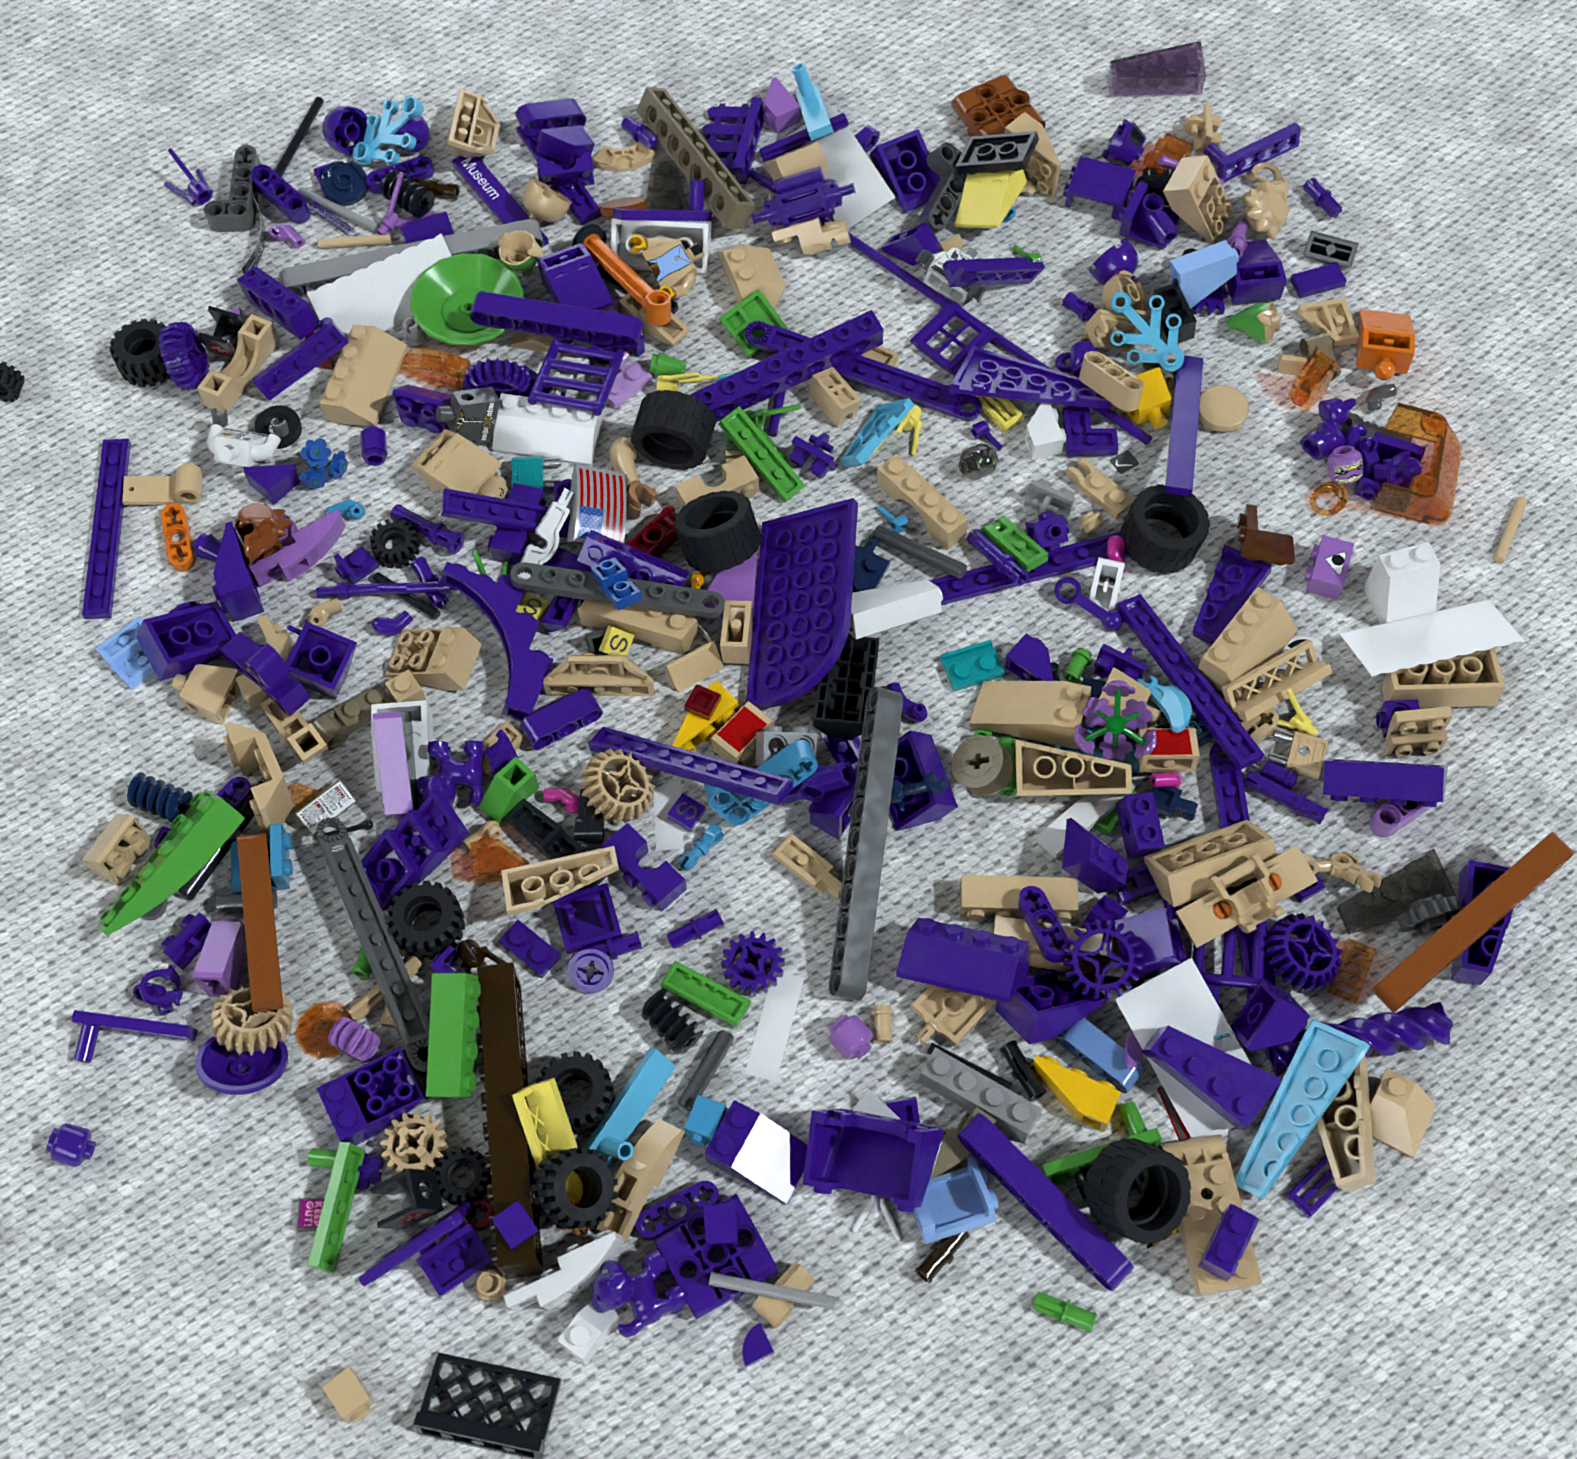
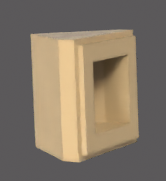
M1280 354L1278 357L1277 373L1303 376L1307 363L1306 357Z

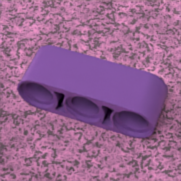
M1388 800L1376 810L1369 823L1370 829L1378 837H1389L1432 807L1419 806V801L1407 800V805L1411 807V809H1407L1403 805L1389 804ZM1381 818L1387 819L1390 824L1384 823Z

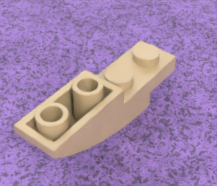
M660 1119L646 1131L634 1146L632 1157L623 1162L614 1179L617 1178L618 1185L614 1186V1191L618 1192L617 1199L611 1200L614 1207L611 1212H605L607 1217L599 1222L597 1230L601 1232L608 1230L611 1233L616 1232L623 1236L624 1243L627 1242L652 1186L659 1188L685 1131Z

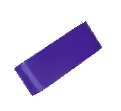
M573 98L524 104L515 113L516 119L528 136L539 135L541 129L580 125L583 127L587 121L579 104Z
M260 164L253 168L251 178L262 196L294 223L301 224L310 219L311 212L305 198L267 165Z
M587 688L581 689L529 715L520 723V728L534 750H540L597 721L603 715V711L591 691Z

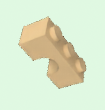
M743 455L722 465L724 482L716 487L707 486L701 481L699 476H695L675 485L676 499L681 508L699 496L724 490L742 493L750 499L759 492V478L746 456Z

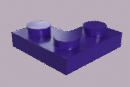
M1089 408L1063 409L1066 456L1118 455L1117 428H1091Z

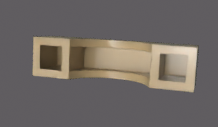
M252 314L238 331L237 349L229 365L219 372L210 370L197 388L206 407L216 408L218 412L223 414L226 409L228 414L279 343V338L272 322Z
M895 454L877 468V485L894 501L902 499L913 506L923 518L929 534L945 549H950L966 536L968 518L898 454Z

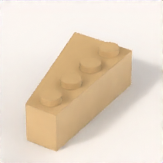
M585 600L578 608L580 623L583 626L605 629L609 625L635 635L634 641L648 642L652 646L682 655L687 652L699 636L697 619L691 616L633 607L617 610L613 604Z
M1016 740L1017 796L1132 794V766L1129 764Z
M1365 1055L1317 1122L1336 1186L1346 1192L1376 1183L1367 1057Z

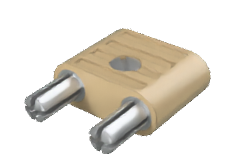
M1276 729L1273 734L1274 738L1291 743L1289 753L1285 757L1270 752L1267 760L1284 766L1288 770L1293 768L1295 773L1317 780L1321 772L1328 740L1295 731L1293 734Z

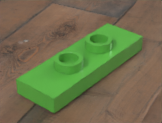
M674 961L660 984L661 988H667L669 993L736 1029L751 1006V1000L677 961Z

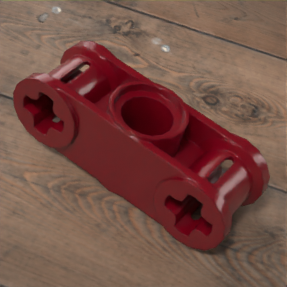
M672 506L665 507L655 519L625 544L659 558L678 541L674 529V520L677 515L675 509ZM654 538H659L657 541H650Z

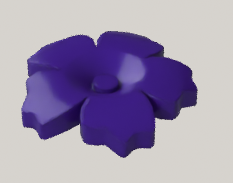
M365 1153L363 1163L358 1168L360 1175L356 1189L362 1191L368 1189L370 1183L376 1185L381 1181L382 1172L379 1170L383 1167V1163L380 1157L372 1156L370 1158Z

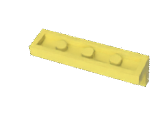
M555 1078L528 1085L512 1095L537 1171L541 1170L538 1166L542 1160L548 1159L547 1156L559 1150L578 1148ZM574 1171L569 1174L566 1181V1194L571 1203L580 1201L583 1194L581 1179Z

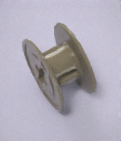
M983 735L968 738L961 743L953 754L951 763L953 775L958 783L967 787L971 793L983 797H989L1002 791L1010 782L1014 770L1013 759L1009 752L1001 747L993 738Z

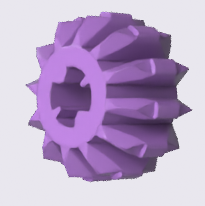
M340 1017L337 1023H334L327 1037L328 1042L332 1046L362 1063L369 1062L371 1057H374L378 1050L377 1047L381 1042L377 1034L346 1017Z

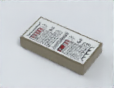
M338 779L294 812V815L312 836L316 833L318 823L323 818H336L355 804L357 800L344 783Z

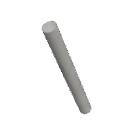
M300 187L298 190L306 200L314 201L323 208L376 233L380 227V224L303 187Z
M711 1272L709 1285L781 1300L832 1310L835 1305L836 1297L769 1283Z

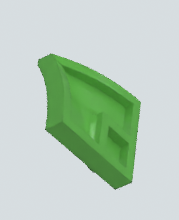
M759 289L719 318L721 324L749 359L762 351V349L753 347L746 341L745 330L749 323L760 320V322L763 321L769 325L789 330ZM755 330L751 333L755 339L762 338L765 334L762 330Z

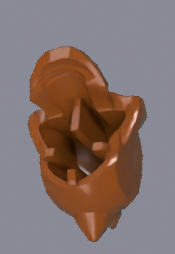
M251 503L243 506L237 513L234 527L242 538V543H244L247 566H251L257 558H267L283 548L278 539L287 534L285 529L292 524L291 520L283 518L286 512L284 509L272 510L266 503Z

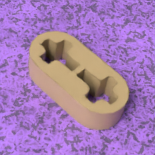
M1271 708L1248 722L1242 721L1241 725L1248 733L1253 731L1250 736L1258 745L1277 729L1279 716ZM1261 716L1265 719L1271 718L1270 726L1264 723L1259 728L1257 727L1260 724Z

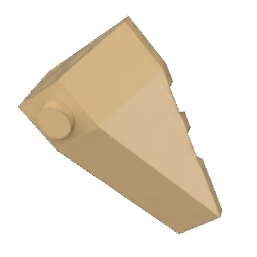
M606 847L501 870L507 914L512 915L538 909L619 870L615 847Z

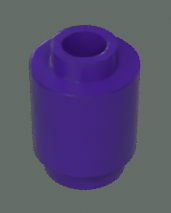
M376 426L367 427L360 433L361 456L366 464L378 466L383 464L387 457L386 433Z

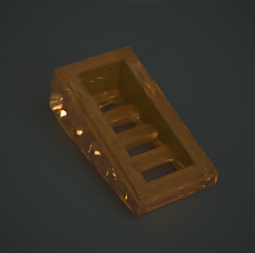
M1348 938L1344 941L1341 949L1343 951L1339 956L1343 961L1340 967H1338L1340 972L1330 983L1327 993L1357 1004L1377 949ZM1350 951L1363 956V962L1350 957ZM1346 962L1361 967L1360 971L1358 972L1346 967ZM1342 972L1356 977V983L1341 977ZM1338 983L1354 988L1353 993L1337 988Z

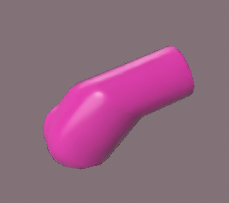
M1178 772L1152 773L1150 776L1152 787L1173 786L1179 789L1183 781L1182 775Z

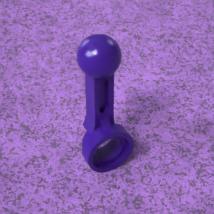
M1063 577L1057 581L1054 593L1060 602L1079 605L1100 619L1102 626L1107 631L1114 632L1121 628L1123 624L1122 615L1114 610H1105L1081 593V586L1075 578ZM1065 583H1071L1076 589L1074 596L1071 598H1065L1060 594V587Z

